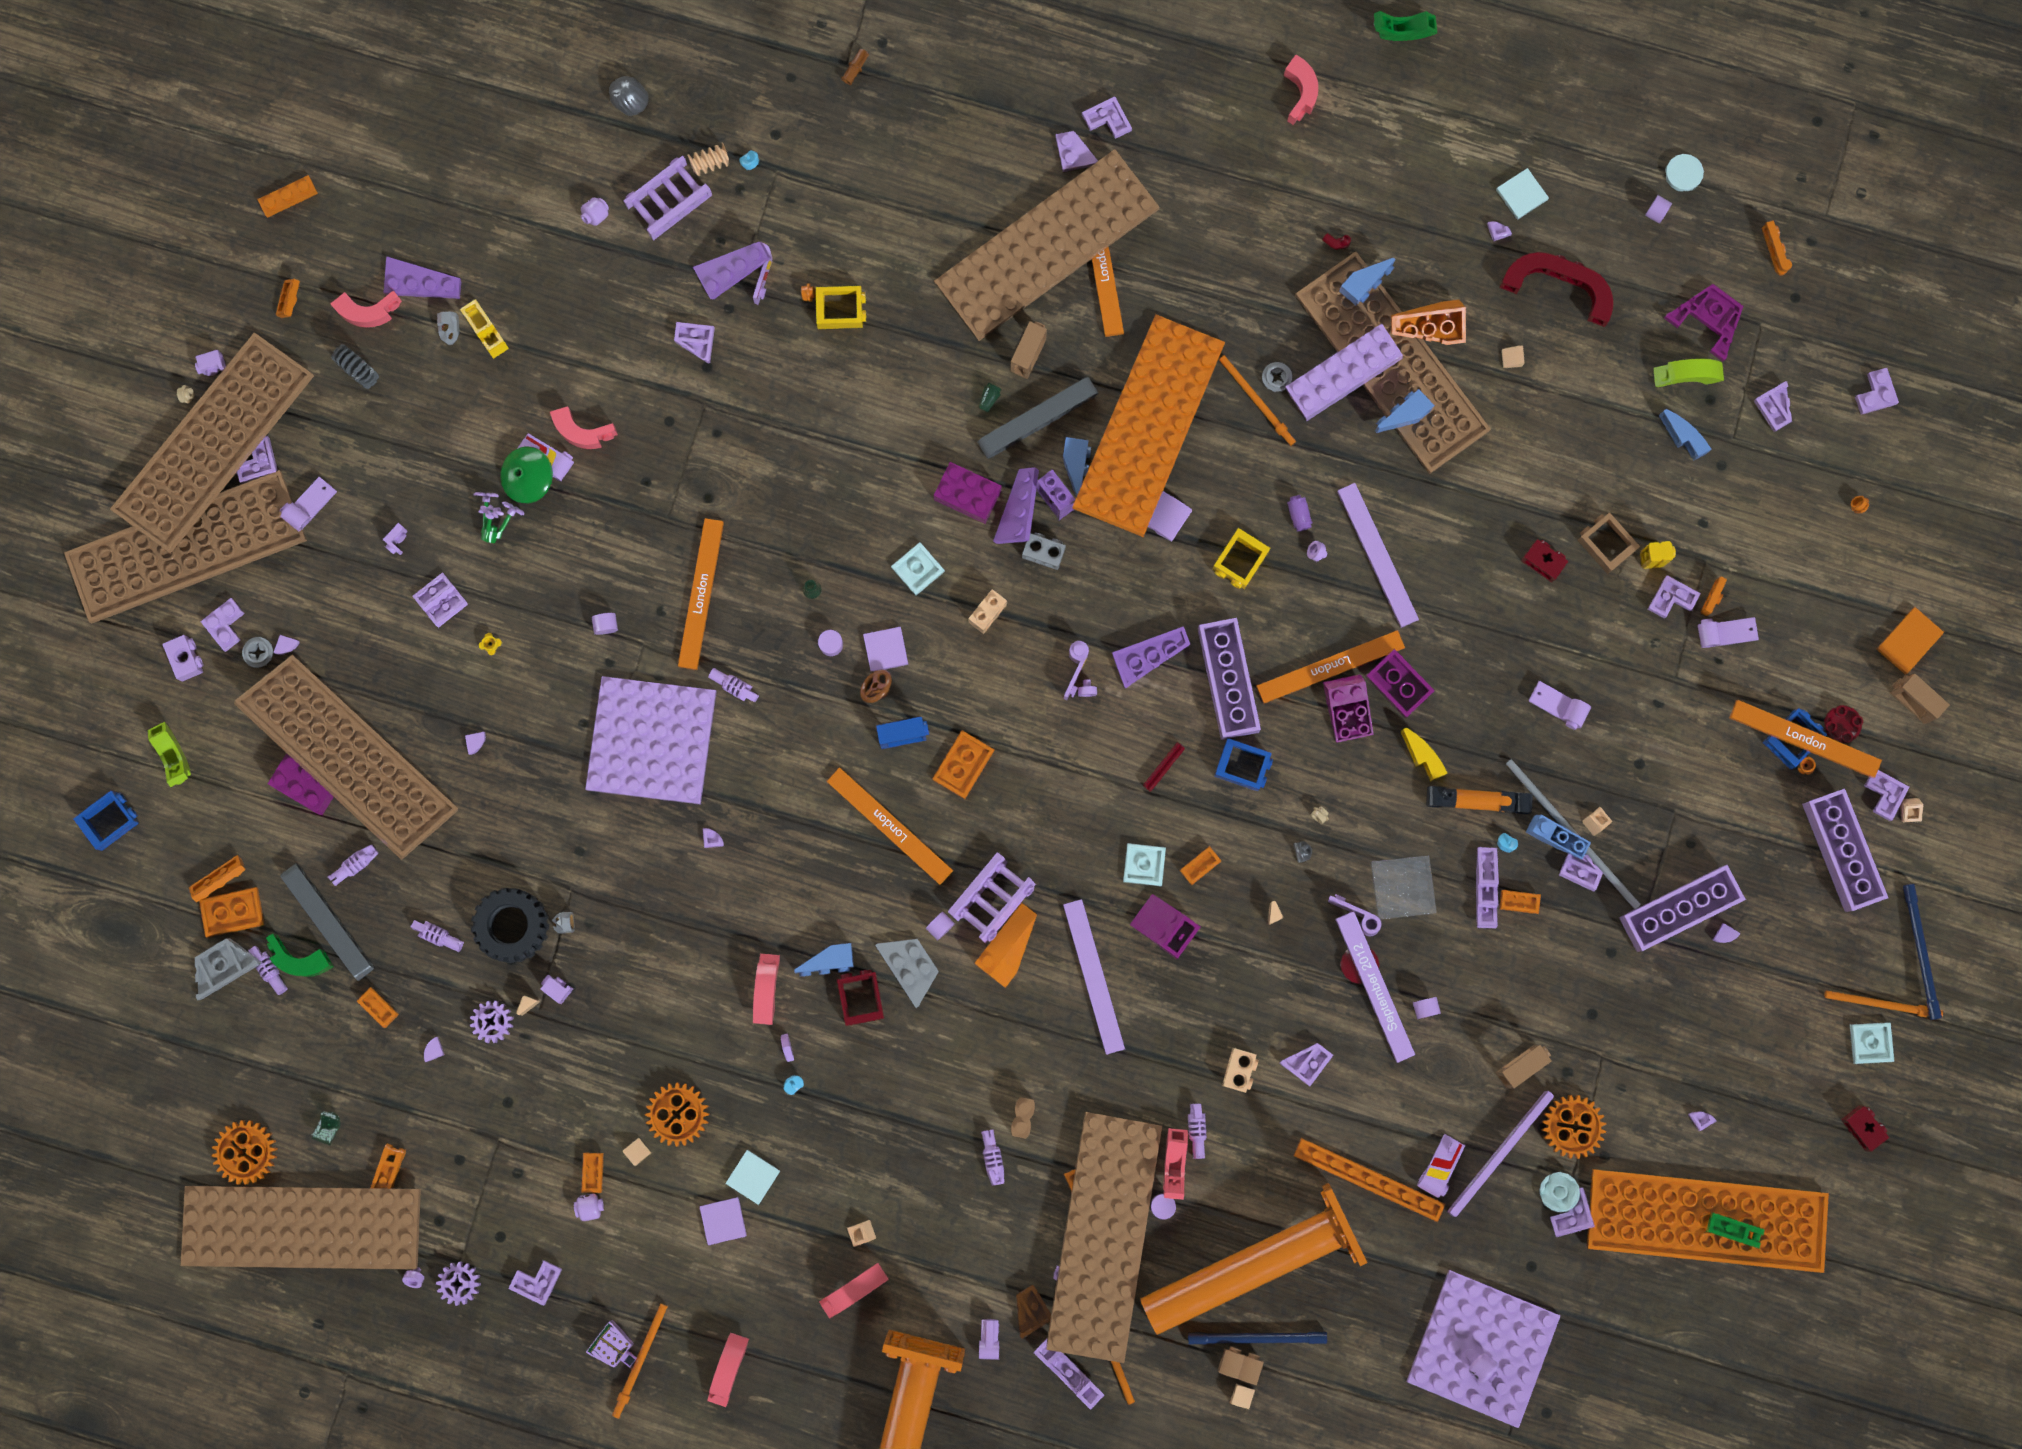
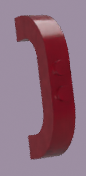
M1543 252L1524 255L1509 267L1501 281L1499 288L1517 294L1526 276L1532 273H1543L1578 286L1589 294L1592 308L1587 321L1605 327L1612 315L1613 295L1605 279L1594 270L1584 267V264L1568 261L1561 255L1555 256Z

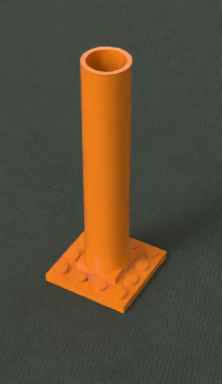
M1330 1184L1323 1185L1324 1191L1320 1192L1327 1206L1324 1209L1325 1211L1140 1298L1157 1335L1340 1248L1348 1249L1354 1263L1358 1262L1360 1266L1366 1264L1365 1256Z
M888 1330L882 1352L891 1358H897V1356L902 1358L879 1449H921L940 1368L944 1367V1370L950 1373L961 1372L965 1348Z

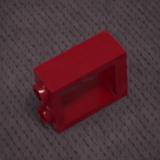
M871 969L860 971L858 976H852V973L841 975V979H838L837 983L845 1025L851 1026L885 1019L876 972L872 973ZM872 979L878 1011L850 1017L844 984Z

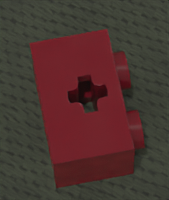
M1538 539L1532 544L1521 560L1551 583L1556 580L1568 563L1564 554L1559 551L1555 552L1547 542L1539 541ZM1545 556L1548 557L1546 563L1543 561Z
M1858 1106L1843 1117L1841 1121L1864 1151L1872 1152L1889 1138L1886 1134L1887 1129L1882 1123H1878L1875 1120V1114L1869 1107ZM1865 1124H1868V1125H1869V1126L1867 1127V1130H1868V1131H1865V1130H1864V1129L1866 1128V1125H1865Z

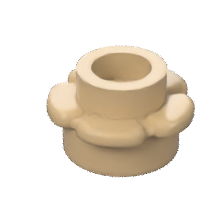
M186 385L178 388L177 397L179 401L187 404L190 403L194 398L193 389Z
M1323 807L1313 808L1314 811L1311 813V816L1320 824L1329 820V813Z

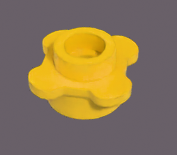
M487 633L482 642L479 643V648L486 650L489 655H494L496 653L495 650L502 645V641L494 638L491 633Z

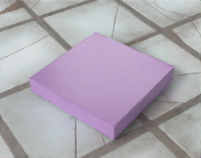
M901 627L863 634L871 672L908 665Z
M739 1197L700 1206L708 1245L747 1236Z

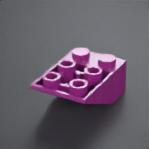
M1355 675L1323 682L1336 743L1374 735L1366 682L1363 677Z
M1154 894L1150 896L1130 924V926L1175 959L1179 958L1200 929L1198 924Z

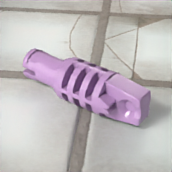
M713 668L708 678L722 685L723 690L742 701L748 698L756 702L759 695L751 691V685L733 675L728 676Z
M372 844L355 852L342 862V867L329 875L328 878L331 881L337 877L332 882L337 886L348 876H354L369 865L379 852Z
M414 920L411 925L413 930L419 932L418 937L439 947L444 945L457 952H460L463 947V941L450 936L447 930L425 921L422 924Z
M256 946L249 949L250 954L262 963L255 968L263 980L270 983L277 995L284 993L288 988L279 977V970L271 962L266 951L262 953Z
M1190 1104V1114H1188L1189 1139L1192 1141L1193 1159L1205 1158L1204 1140L1207 1138L1205 1113L1202 1114L1201 1104Z
M994 1130L981 1132L985 1146L983 1155L991 1185L1003 1184L1004 1167L1000 1148L996 1147Z

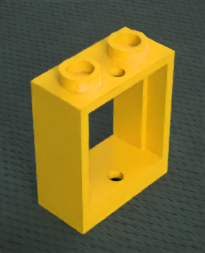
M861 286L816 287L817 328H863V322H866V310H862V304L866 303V294L862 292ZM825 295H857V318L825 319Z
M1238 528L1213 567L1214 573L1222 579L1225 577L1229 579L1234 587L1245 589L1270 551V548ZM1236 540L1260 555L1245 579L1221 565Z

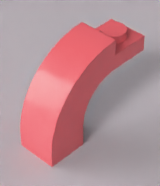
M1298 55L1294 56L1284 72V76L1294 82L1301 93V99L1293 108L1287 120L1292 125L1297 120L1301 121L1305 113L1311 114L1318 96L1316 74L1312 67Z
M392 291L377 304L364 307L354 303L344 292L331 305L344 320L355 326L376 327L390 321L392 318L388 312L396 310L402 301Z
M568 406L550 412L553 423L561 436L579 448H602L600 440L608 441L618 435L613 423L591 430L578 427Z
M760 954L754 988L753 1023L773 1024L780 955Z
M1168 1128L1163 1180L1164 1198L1184 1200L1188 1130Z
M877 1263L820 1300L819 1303L828 1317L831 1318L889 1279L879 1263Z
M730 1333L719 1360L707 1401L724 1407L727 1406L738 1369L746 1352L748 1338Z

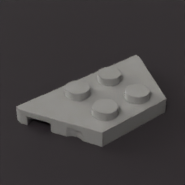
M226 938L195 957V967L197 970L195 982H198L196 999H204L262 964L261 961L232 939Z
M918 939L876 944L875 946L916 1008L919 1007L939 971Z

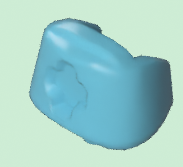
M750 150L739 159L740 164L746 170L755 168L759 163L757 152Z
M1503 833L1499 836L1497 845L1505 852H1512L1518 847V841Z
M796 1075L789 1077L784 1083V1091L787 1094L793 1095L804 1086L802 1078Z

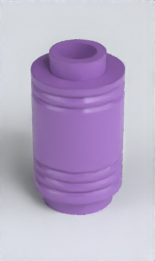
M1301 495L1291 497L1287 504L1294 528H1296L1297 532L1311 528L1312 519L1306 498H1301Z

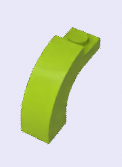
M1688 359L1668 362V365L1654 368L1655 386L1663 387L1682 382H1701L1706 385L1724 381L1722 362L1712 359Z
M163 722L147 730L148 740L160 756L166 772V781L172 787L182 784L188 779L191 771L177 739L166 722Z

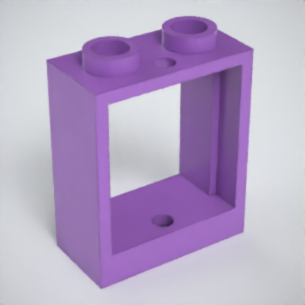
M1053 470L1037 480L1036 491L1058 520H1061L1074 510L1072 507L1075 498Z

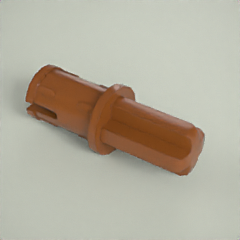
M860 49L853 61L849 62V67L841 78L843 82L852 85L857 74L862 71L861 67L869 56L867 51Z

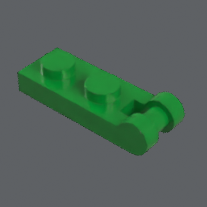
M1712 1212L1706 1232L1758 1249L1761 1246V1235H1764L1765 1231L1762 1228ZM1749 1231L1753 1232L1752 1240L1748 1239Z

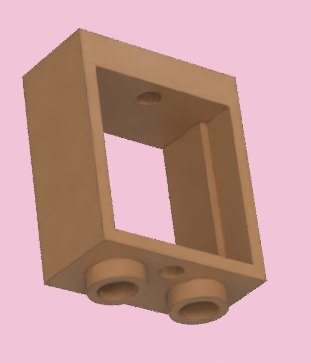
M1029 322L1011 360L1012 373L1026 379L1029 378L1046 341L1047 329L1043 324Z
M1610 512L1606 516L1601 514L1594 520L1595 525L1592 528L1587 526L1580 532L1581 537L1577 540L1607 574L1640 547ZM1605 522L1629 546L1611 562L1588 538Z
M1916 674L1906 675L1902 679L1899 678L1892 685L1894 689L1890 694L1924 724L1938 719L1950 706Z
M1531 1046L1495 1073L1506 1089H1514L1551 1062L1549 1058L1551 1054L1545 1046Z

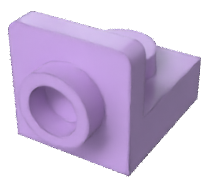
M398 523L383 539L387 543L385 547L391 553L397 552L401 555L403 552L395 545L405 539L408 531Z

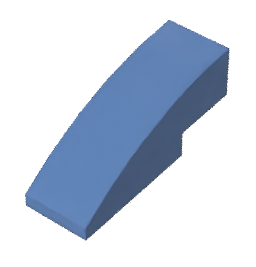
M1668 409L1659 415L1677 448L1685 445L1693 460L1700 458L1711 450L1702 435L1679 415Z

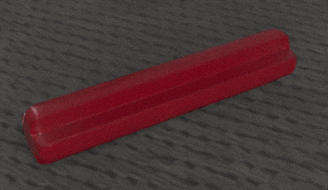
M1180 743L1175 744L1143 784L1145 789L1148 791L1154 789L1185 750L1183 745Z

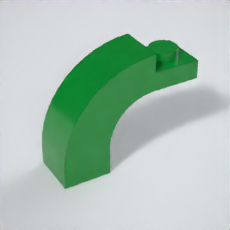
M1382 11L1374 13V27L1379 32L1381 39L1407 41L1437 34L1436 16L1427 11L1409 17H1393Z
M271 934L266 937L269 942L267 943L269 950L272 953H276L269 959L277 968L285 973L301 977L320 975L334 967L325 950L319 949L308 957L297 959L288 952L277 934Z

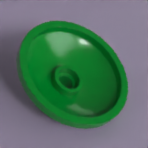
M529 446L520 447L512 451L502 465V487L505 493L516 502L527 504L538 501L547 493L552 483L553 470L551 462L547 455L537 448Z

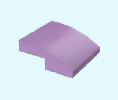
M1163 491L1148 527L1172 542L1192 512V509Z
M443 572L413 595V598L438 628L468 605Z

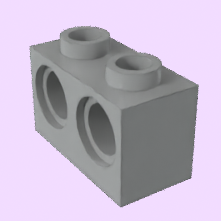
M1030 533V539L1026 542L1022 558L1058 570L1066 545H1063V542L1058 539H1052L1051 541L1045 539V536L1040 533ZM1038 543L1041 546L1040 550L1033 551L1030 548L1031 544ZM1056 549L1059 552L1058 556H1049V550Z

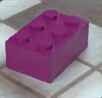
M950 462L934 493V501L986 524L1001 493V485Z
M1395 649L1365 676L1404 718L1408 717L1435 691Z
M287 753L268 782V785L319 815H323L333 799V796Z

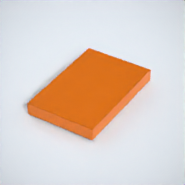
M1914 607L1876 650L1906 675L1944 632Z
M961 731L932 780L966 799L995 750L966 732Z
M258 887L208 897L199 901L206 938L265 925Z

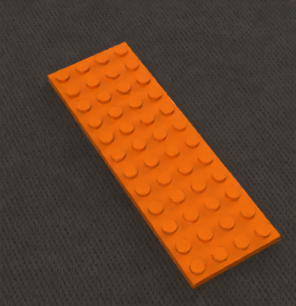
M1155 314L1072 509L1144 537L1225 344L1224 341Z
M1592 1169L1589 1208L1595 1227L1588 1229L1587 1249L1824 1273L1829 1193ZM1711 1212L1764 1229V1235H1761L1760 1249L1706 1232ZM1749 1231L1748 1239L1752 1240L1753 1232Z

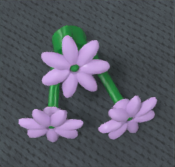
M474 493V495L483 496L482 502H484V506H480L481 509L479 510V513H483L481 540L496 543L497 538L501 539L502 532L511 516H514L516 512L524 515V512L518 507H514L511 503L502 502L505 507L509 508L507 511L508 515L499 531H497V527L491 525L492 519L494 517L498 518V515H504V513L501 512V508H493L492 505L488 506V502H490V497H499L498 494Z

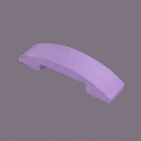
M1046 1339L1034 1351V1354L1091 1410L1104 1394L1064 1353L1046 1350Z

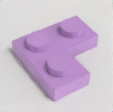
M1116 97L1082 112V117L1090 131L1106 123L1115 139L1132 131V127Z
M1887 368L1868 373L1867 377L1872 391L1855 397L1861 415L1899 403Z
M268 436L252 452L253 459L245 461L237 471L240 483L244 484L278 471Z
M1665 576L1648 610L1663 618L1667 617L1674 603L1691 611L1701 593L1669 576Z
M230 598L204 618L201 623L223 651L226 652L241 640L229 625L245 613Z
M1879 770L1876 777H1868L1864 785L1881 795L1873 812L1892 821L1909 786Z
M1579 1188L1580 1197L1574 1208L1570 1209L1567 1213L1550 1217L1556 1237L1595 1227L1584 1188Z
M543 1261L536 1278L517 1270L508 1289L544 1306L562 1268Z

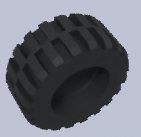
M501 888L499 891L494 890L490 892L491 895L482 898V903L474 909L476 910L475 916L472 915L471 921H473V926L471 927V933H474L475 937L473 939L483 953L501 962L514 963L525 961L526 958L533 957L537 950L540 951L543 947V941H546L548 937L546 932L549 930V924L547 923L548 914L544 911L545 907L535 896L517 888ZM508 907L520 909L528 920V927L524 937L512 944L501 942L493 932V922L496 915L502 909Z

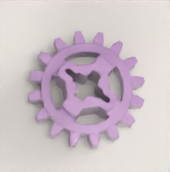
M490 1001L486 1002V1006L479 1004L480 1010H473L476 1016L470 1017V1019L474 1020L470 1027L476 1028L473 1034L479 1033V1040L485 1037L486 1043H489L491 1039L493 1043H497V1038L504 1040L503 1034L509 1035L510 1032L507 1029L508 1027H513L512 1024H509V1021L514 1018L508 1017L511 1010H504L505 1004L498 1006V1001H494L493 1005ZM495 1009L491 1014L485 1013L486 1010ZM502 1015L504 1017V1025L501 1022ZM489 1018H495V1025H490ZM480 1019L482 1020V1028H480L479 1024ZM492 1030L499 1031L495 1035H488Z
M458 1262L457 1267L454 1263H451L450 1269L448 1267L443 1268L445 1274L440 1273L438 1275L442 1280L436 1282L437 1285H441L437 1292H443L441 1299L448 1298V1304H451L453 1301H455V1306H458L460 1301H462L463 1305L467 1304V1298L473 1300L474 1296L472 1294L479 1293L475 1288L481 1285V1283L476 1282L480 1275H474L476 1268L470 1270L469 1263L464 1267L462 1262ZM455 1271L454 1276L451 1279H447L450 1273ZM465 1273L468 1274L471 1280L466 1278ZM459 1280L463 1285L458 1288V1285H455V1281ZM447 1288L453 1292V1295L449 1293ZM466 1288H470L469 1292L462 1297L463 1291Z

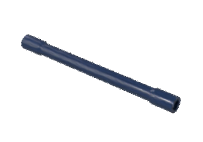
M1915 884L1904 885L1903 890L1921 968L1930 1020L1941 1019L1942 1015L1931 972Z
M1188 1332V1344H1327V1332Z

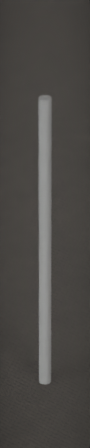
M1512 759L1506 763L1509 769L1557 823L1579 835ZM1589 847L1586 854L1592 859V862L1603 872L1634 909L1638 908L1641 904Z

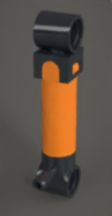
M1428 786L1426 806L1532 814L1533 794Z

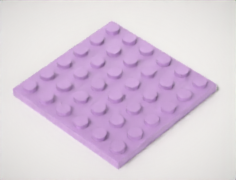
M602 676L585 790L701 804L716 690Z
M1448 1270L1406 1382L1519 1428L1560 1315ZM1478 1353H1487L1498 1364L1496 1371L1498 1376L1491 1383L1488 1380L1485 1383H1480L1469 1372V1362Z

